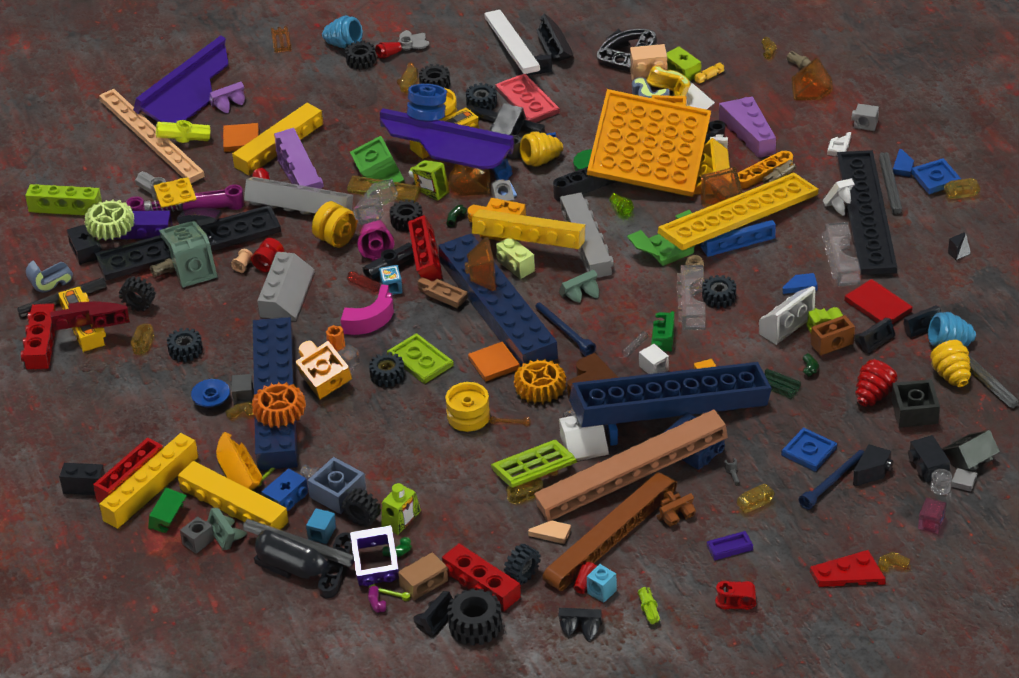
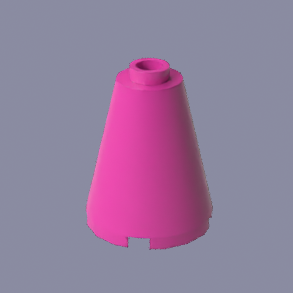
M370 216L365 220L357 241L358 250L363 257L375 261L381 258V252L394 248V238L379 217Z

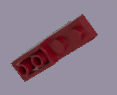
M89 301L68 304L69 309L50 312L54 331L90 324L92 329L130 323L127 306L111 302Z

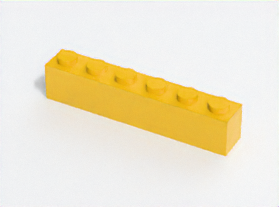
M309 103L304 104L232 153L234 168L247 175H251L256 169L261 168L277 157L274 133L294 128L301 140L323 125L322 110Z
M479 209L472 216V234L579 249L585 242V224Z
M182 433L177 435L99 504L103 521L117 529L121 527L174 480L191 462L198 458L196 440Z
M195 461L191 462L178 474L179 487L184 493H188L198 500L212 505L214 508H219L231 517H235L243 522L246 519H251L279 530L289 523L287 508Z

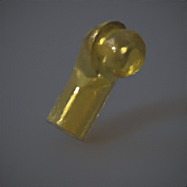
M765 37L761 41L763 48L766 50L763 56L766 59H770L777 47L769 37Z
M252 403L237 404L225 411L226 416L232 419L244 411L246 415L250 416L253 414Z
M890 552L879 558L878 567L883 571L888 570L894 564L907 568L910 559L896 552Z

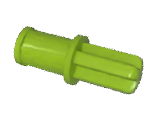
M646 587L639 589L638 596L642 603L641 609L645 612L649 623L653 625L660 621L657 601L654 600L649 587H647V590Z

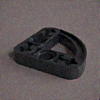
M631 29L612 36L603 43L597 52L599 64L631 72L630 54L612 49L621 43L636 39L639 40L635 47L656 45V33L649 29ZM619 58L625 59L622 63H617L616 60Z

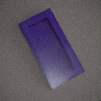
M746 531L707 541V548L715 561L753 550V544Z

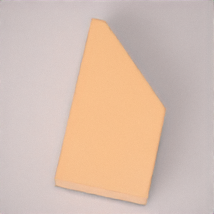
M549 521L530 528L528 536L565 544L571 531V525Z

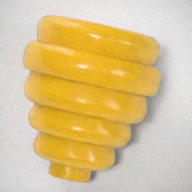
M531 132L530 134H525L520 142L521 158L526 165L541 166L542 164H547L554 158H558L563 151L562 142L557 137H552L546 133Z
M949 340L935 347L930 355L934 370L946 381H949L950 385L957 387L967 385L971 377L969 351L966 346L959 340Z

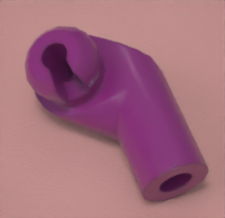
M371 586L369 588L368 600L373 611L376 613L385 612L386 602L384 600L379 601V588Z

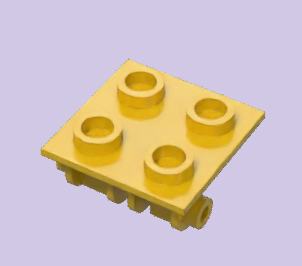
M189 177L153 185L156 199L159 201L161 208L197 200Z

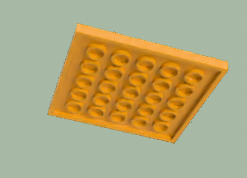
M607 89L587 175L693 197L711 111Z

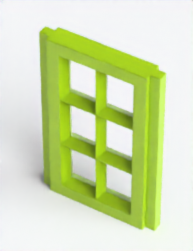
M552 440L491 464V468L511 488L575 464L577 459L557 440ZM555 450V452H553V453H550V454H547V455H545V456H542L543 454H546V453H549V452ZM562 456V458H560V459H557V460L552 461V462H550V463L548 462V461H551V460H553V459H556V458ZM537 457V459H535V460L529 461V462H527V463H523V462H525V461H528V460H531V459ZM543 463L545 464V465H542V466H539V467H537V468H534V469L530 470V468H533V467L538 466V465L543 464ZM515 465H519V466H517V467H514V468H511V469L505 471V469H507V468L513 467V466H515ZM522 471H526V472H524V473H521V474H519V475H516V476L512 477V475H515V474L520 473V472H522Z

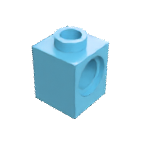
M599 564L587 575V594L604 603L617 591L616 573Z

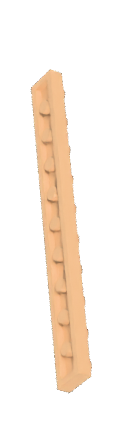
M115 89L99 95L100 101L181 177H189L190 183L205 177L204 171L168 138H156V127L141 113L138 114L133 111L134 107Z

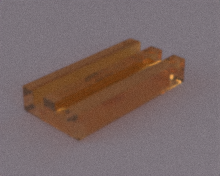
M284 26V29L277 27L278 30L271 28L274 51L291 50L288 27ZM282 34H285L287 47H284ZM275 35H279L280 46H281V47H279V48H277V42H276V36H275Z

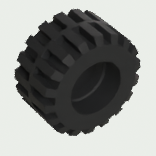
M474 588L470 589V591L464 590L462 594L457 593L454 599L450 600V605L447 608L449 629L451 635L457 641L461 640L463 644L470 643V645L475 646L478 643L483 645L486 641L489 643L492 641V637L496 638L498 636V632L502 629L501 604L495 595L492 596V593L489 591L484 592V589L475 590Z

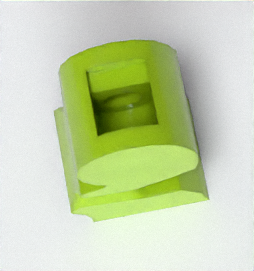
M837 307L830 308L828 311L825 308L822 310L815 308L808 312L806 326L811 333V327L841 317L843 314Z

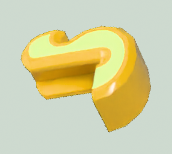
M660 66L652 67L647 77L648 84L653 87L674 91L675 96H686L691 86L690 81L681 73L673 70L666 71Z

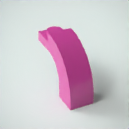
M381 285L377 300L370 306L364 308L344 307L341 317V327L344 334L360 335L370 333L383 327L391 319L394 308L392 293H389V285Z

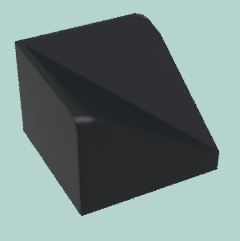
M965 232L949 238L948 253L955 260L970 255V247Z

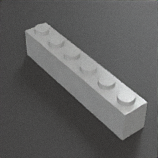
M251 177L246 179L244 200L250 201L252 205L266 204L267 206L270 205L271 208L283 207L285 211L299 210L301 214L316 213L323 204L329 201L336 202L352 210L353 195Z
M582 193L561 196V212L565 222L586 225L585 242L577 249L586 271L589 272L594 269L598 275L597 278L612 275L611 267H614L613 257L609 256L608 246L604 244L602 233H599L597 221L594 222L593 212L589 210L587 199L583 198Z

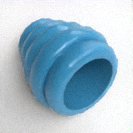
M345 15L326 25L322 32V37L328 44L339 48H347L353 42L355 44L356 41L361 42L363 30L357 18Z
M952 312L936 313L930 321L928 339L934 347L949 340H959L964 346H968L976 338L973 326Z

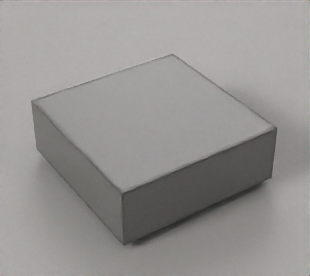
M957 468L951 487L971 492L977 478V473Z

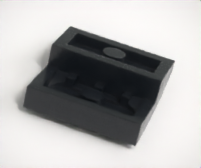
M191 208L184 210L177 217L179 224L197 220L198 225L202 226L216 222L222 215V212L213 208Z

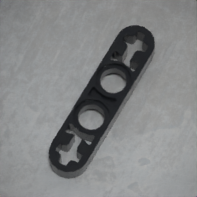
M350 533L339 534L332 548L352 554L353 548ZM327 559L329 571L325 575H321L318 589L320 596L323 598H332L339 590L347 566ZM332 570L339 571V573L336 575L329 574V572Z

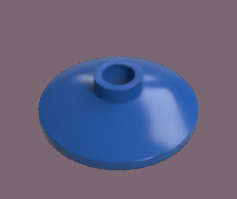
M219 379L203 380L196 384L191 391L193 402L202 407L221 405L230 396L228 384Z

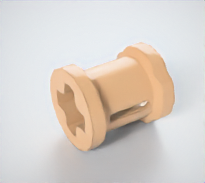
M241 249L238 252V257L232 260L231 267L236 272L244 273L248 263L252 262V252L247 249Z

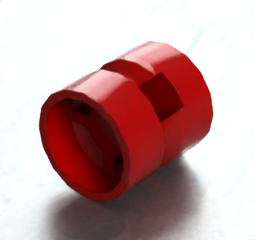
M266 238L252 255V264L262 272H269L276 252H284V247L276 239Z

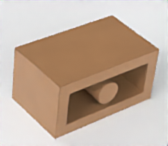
M433 552L398 572L400 587L405 592L410 593V597L413 600L418 599L448 581L447 566Z

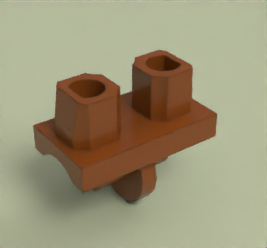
M671 491L665 492V499L660 501L662 505L659 509L660 514L656 517L659 522L664 520L669 527L679 522L680 518L677 515L679 512L683 514L685 519L693 517L696 510L692 503L694 500L692 493L681 497L679 493L674 495Z

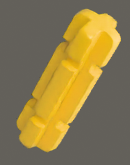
M717 63L695 74V82L700 84L716 76L717 73L724 72V65Z

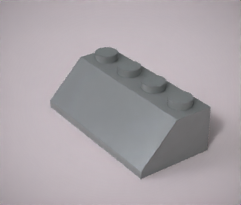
M276 252L257 300L261 318L291 317V321L297 320L315 270L295 253Z

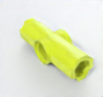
M179 120L176 123L157 122L156 138H170L181 143H187L190 140L209 141L210 125L192 124L186 120Z

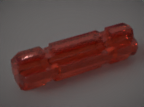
M354 271L348 273V281L354 282L365 289L368 288L372 292L379 291V282L373 281L361 274L359 275Z

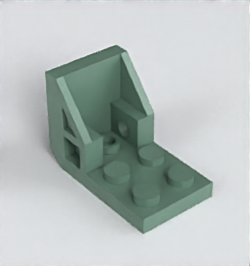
M194 220L159 230L161 238L169 247L171 259L182 288L218 278L208 237Z

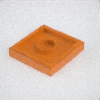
M258 123L225 125L223 127L224 152L237 151L259 136Z
M503 341L468 354V359L485 382L514 372L520 367V364Z

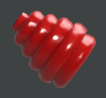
M876 359L868 360L861 367L860 374L857 377L858 383L856 384L857 390L855 391L857 402L864 407L872 406L876 402L881 401L883 397H886L889 392H892V383L898 380L894 369L882 361Z

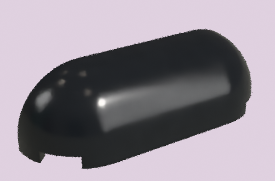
M544 13L539 19L541 23L536 31L547 54H550L552 58L557 60L570 58L573 56V52L558 25Z
M270 530L261 531L256 538L255 551L258 554V558L267 564L305 579L319 574L323 576L329 571L325 558L310 546Z

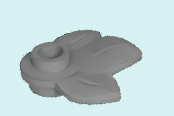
M405 30L399 35L400 39L398 42H400L402 50L421 49L429 45V41L425 40V33L412 35L410 31Z

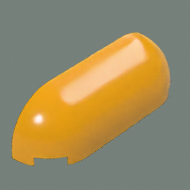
M224 432L218 441L216 450L217 460L228 479L250 490H254L262 480L259 469L242 442L240 445L230 438L231 434Z

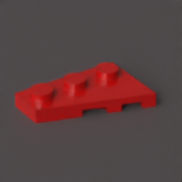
M869 550L810 567V573L818 587L844 586L846 583H858V585H866V582H877L878 585L886 583V578Z

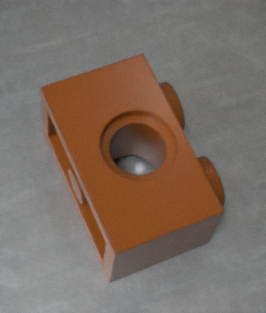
M846 315L811 327V345L820 356L854 344L855 326Z

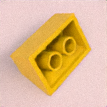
M711 138L704 144L694 194L719 193L731 184L728 149L714 138Z

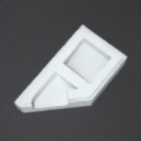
M851 132L846 133V136L831 139L827 155L837 156V152H847Z

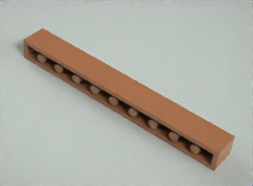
M715 410L704 413L564 480H560L547 488L541 489L534 493L537 507L547 522L552 521L728 438L726 424Z

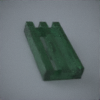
M769 369L765 370V376L772 387L771 391L792 399L800 389V381Z

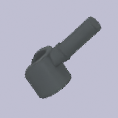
M733 458V463H728L725 459V471L731 473L735 485H738L740 482L736 474L737 459Z

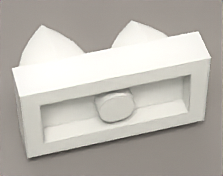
M852 178L836 182L823 199L826 207L832 205L843 216H845L844 202L848 204L851 202L850 190L855 185Z

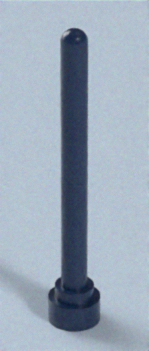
M536 303V309L579 345L581 353L588 356L596 351L595 343L589 339H583L542 303Z
M859 450L813 491L804 492L798 499L800 505L806 510H810L816 505L817 497L860 460L864 451Z

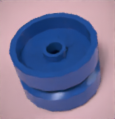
M433 84L410 86L408 88V99L410 101L407 104V114L418 120L433 121L445 117L446 105L444 103L446 102L447 90Z

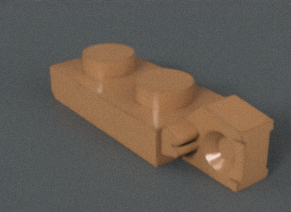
M423 277L418 280V290L455 308H459L468 298L467 291L441 280L430 281Z

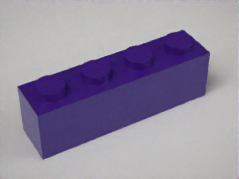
M132 211L134 213V226L131 227V231L127 232L126 235H121L120 238L116 237L114 239H148L159 236V230L172 227L171 212Z

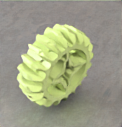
M114 199L112 201L106 200L103 203L99 202L98 205L94 204L92 208L88 209V212L85 213V227L88 233L92 234V237H97L98 240L102 238L105 241L110 238L113 240L131 231V227L134 226V213H132L131 207L127 206L126 202L122 203L121 200L115 202Z

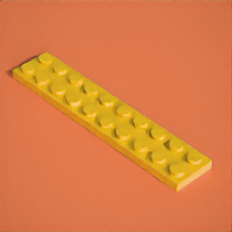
M791 173L658 227V234L679 249L685 250L817 196L819 189L796 173Z

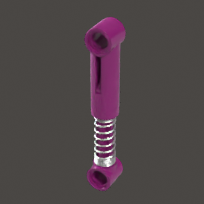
M229 185L223 190L194 193L197 200L161 208L159 201H144L141 197H131L126 203L127 206L131 207L132 211L172 210L174 212L175 209L184 211L191 208L215 209L223 207L237 210L244 206V196L240 185Z

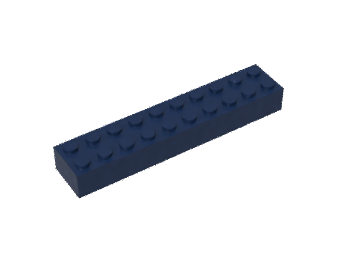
M472 233L438 245L439 261L458 287L467 291L468 300L498 339L504 342L520 364V367H522L523 363L528 364L530 360L535 362L537 359L539 361L546 359L547 362L558 359L557 341Z
M291 317L253 320L254 395L257 394L259 389L263 390L264 386L268 387L271 383L275 385L278 382L280 384L287 382L288 385H295ZM255 417V456L259 471L269 470L270 468L298 467L296 420L294 424L289 423L287 427L282 425L278 429L277 426L272 428L269 425L263 426V423L258 422Z
M752 362L572 383L569 401L582 428L683 416L686 413L700 414L711 410L717 412L767 406L772 387L759 363Z

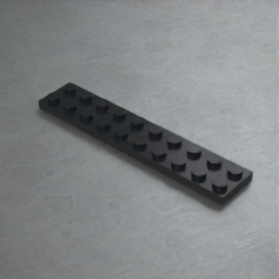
M873 150L837 152L841 181L852 178L855 184L850 190L851 202L850 204L846 203L859 275L897 273V263Z
M270 205L224 217L216 222L200 226L208 237L211 251L281 232V226ZM160 235L95 253L105 281L150 269L152 265L165 262V259L168 258L171 259L169 247Z

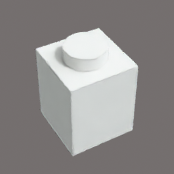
M652 344L639 352V367L648 374L664 373L669 370V356L655 344Z

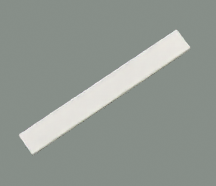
M495 10L484 13L486 21L523 74L539 71V63L502 11Z

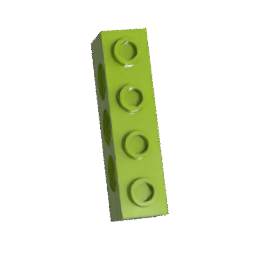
M30 184L25 195L28 211L35 213L85 215L94 204L98 205L99 202H102L100 189L91 187Z

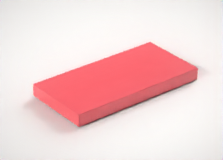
M521 74L495 84L496 90L510 105L523 107L526 116L525 120L536 123L560 113V108L526 74Z

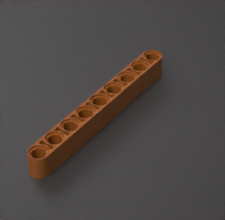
M657 472L549 565L544 571L543 581L559 591L566 589L577 579L582 565H585L586 562L595 563L661 505L660 501L665 499V492L671 491L674 494L677 482L661 472Z

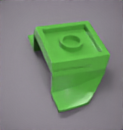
M382 136L350 152L362 177H365L366 181L385 187H391L405 181Z
M687 210L683 213H680L675 216V220L686 215H689L692 212L690 210ZM642 230L627 236L636 249L651 254L662 266L693 254L695 246L681 250L660 234L648 238Z

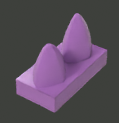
M238 82L210 92L209 102L211 106H216L219 110L228 114L230 100L236 104L243 105L245 100L243 83Z

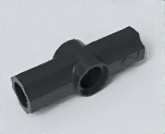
M408 242L395 250L387 249L381 252V258L362 267L366 279L371 281L379 277V268L393 265L399 266L414 257L412 244Z

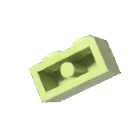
M507 238L496 244L497 261L519 279L535 271L534 254L518 241Z

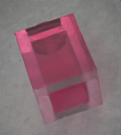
M926 497L919 513L918 529L938 534L945 519L946 502Z

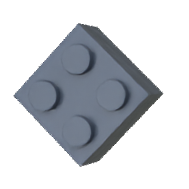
M335 457L330 459L307 480L309 497L339 514L345 511L342 509V502L355 488L357 490L361 488L362 492L366 490L365 473Z

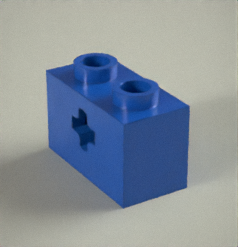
M288 468L261 492L262 496L287 508L288 511L308 494L307 478Z

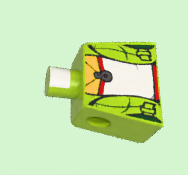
M424 160L409 170V176L414 178L416 189L438 201L450 192L444 163Z
M400 483L392 486V492L382 502L381 527L391 526L392 532L399 535L421 512L415 491Z

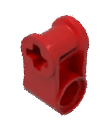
M721 581L717 584L716 591L718 595L715 599L717 607L721 609L748 610L756 606V589L752 582Z

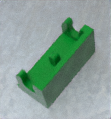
M675 312L656 313V318H663L664 320L653 322L651 345L655 344L662 351H672Z
M165 488L149 515L148 529L167 533L169 529L160 524L170 527L178 510L183 506L186 495Z

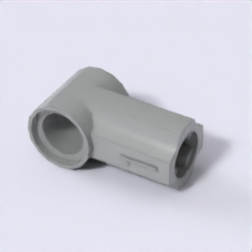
M143 171L138 173L135 179L136 185L151 193L152 198L156 201V192L153 185L166 182L162 177L155 178Z

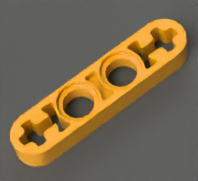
M780 151L738 172L735 175L736 187L745 189L762 181L764 177L773 172L774 168L782 166L788 160L793 161V154L790 151Z

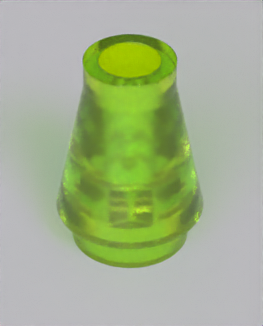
M618 194L611 195L609 201L620 215H629L633 211L634 205L631 199L619 196Z

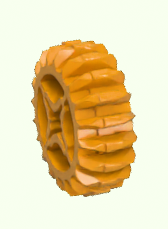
M537 359L535 362L530 360L528 364L523 363L522 367H518V371L515 372L514 387L517 395H520L521 399H526L527 402L534 401L535 404L537 402H542L543 404L544 401H548L551 403L552 399L557 400L558 396L563 394L566 387V376L563 368H560L559 364H554L553 360L547 362L546 359L543 361Z

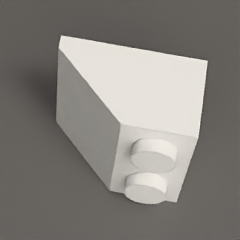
M576 415L559 418L560 437L563 445L574 455L577 461L609 455L603 425L581 428Z

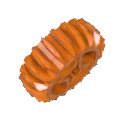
M278 382L275 385L271 383L268 387L264 386L263 390H258L252 400L253 415L258 422L263 423V426L269 425L270 428L277 426L279 429L282 425L287 427L289 423L294 424L295 420H300V417L304 415L306 407L305 397L300 388H296L294 384L288 385L287 382L284 384Z

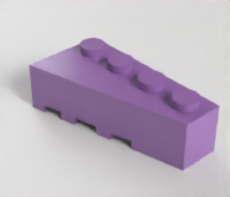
M753 96L719 103V120L725 122L727 128L730 131H734L737 134V138L740 141L743 140L746 146L758 158L776 154V137Z
M291 128L274 133L277 160L291 184L322 189L324 187L321 177H318L316 169L313 167L295 129Z

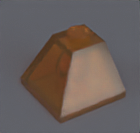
M817 57L791 77L793 99L821 100L833 90L832 78Z
M455 164L449 175L448 186L452 191L459 193L461 196L487 195L490 192L491 171Z
M736 167L701 175L702 206L709 207L743 193Z
M486 237L467 254L468 262H465L464 266L465 273L470 275L472 282L493 291L496 290L494 259L489 237Z

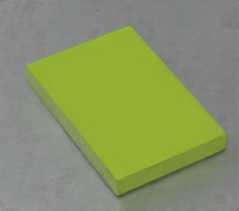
M417 333L387 351V355L389 352H392V355L396 353L398 357L401 356L404 362V369L423 384H426L454 366L453 360Z

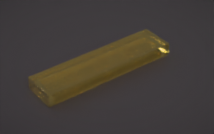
M352 175L347 191L405 201V199H408V202L414 200L415 203L421 188L417 185Z

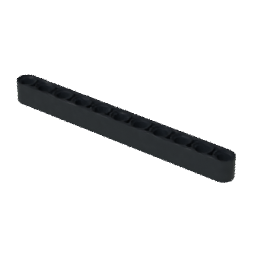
M720 120L709 122L705 143L710 140V137H716V135H723L725 137L724 122ZM588 167L556 178L553 181L554 199L560 201L561 196L576 193L585 194L618 181L587 175Z

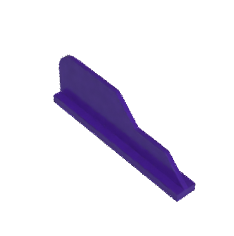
M220 35L139 95L135 100L133 111L138 114L143 111L157 122L176 123L179 120H188L209 104L210 92H212L210 79L228 66L225 47L226 38Z
M384 108L380 111L381 127H385L392 137L420 142L432 159L478 169H491L499 166L506 155L512 154L514 151V136L440 120H418L410 117L407 113Z

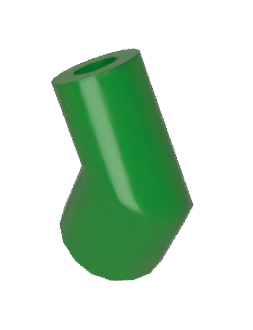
M401 538L400 545L395 547L397 557H401L411 550L410 538ZM383 546V556L391 557L389 546Z

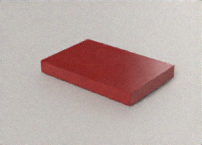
M873 279L845 295L844 300L876 323L884 318H890L892 324L911 313L913 306Z

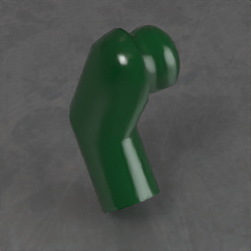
M457 205L448 213L447 226L454 227L457 216L464 217L467 213V208L463 207V205Z
M805 354L802 360L807 364V367L803 369V372L808 377H811L817 373L819 364L811 354Z

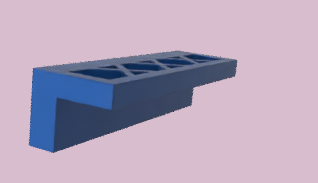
M773 220L726 232L699 245L707 257L775 239L776 224Z

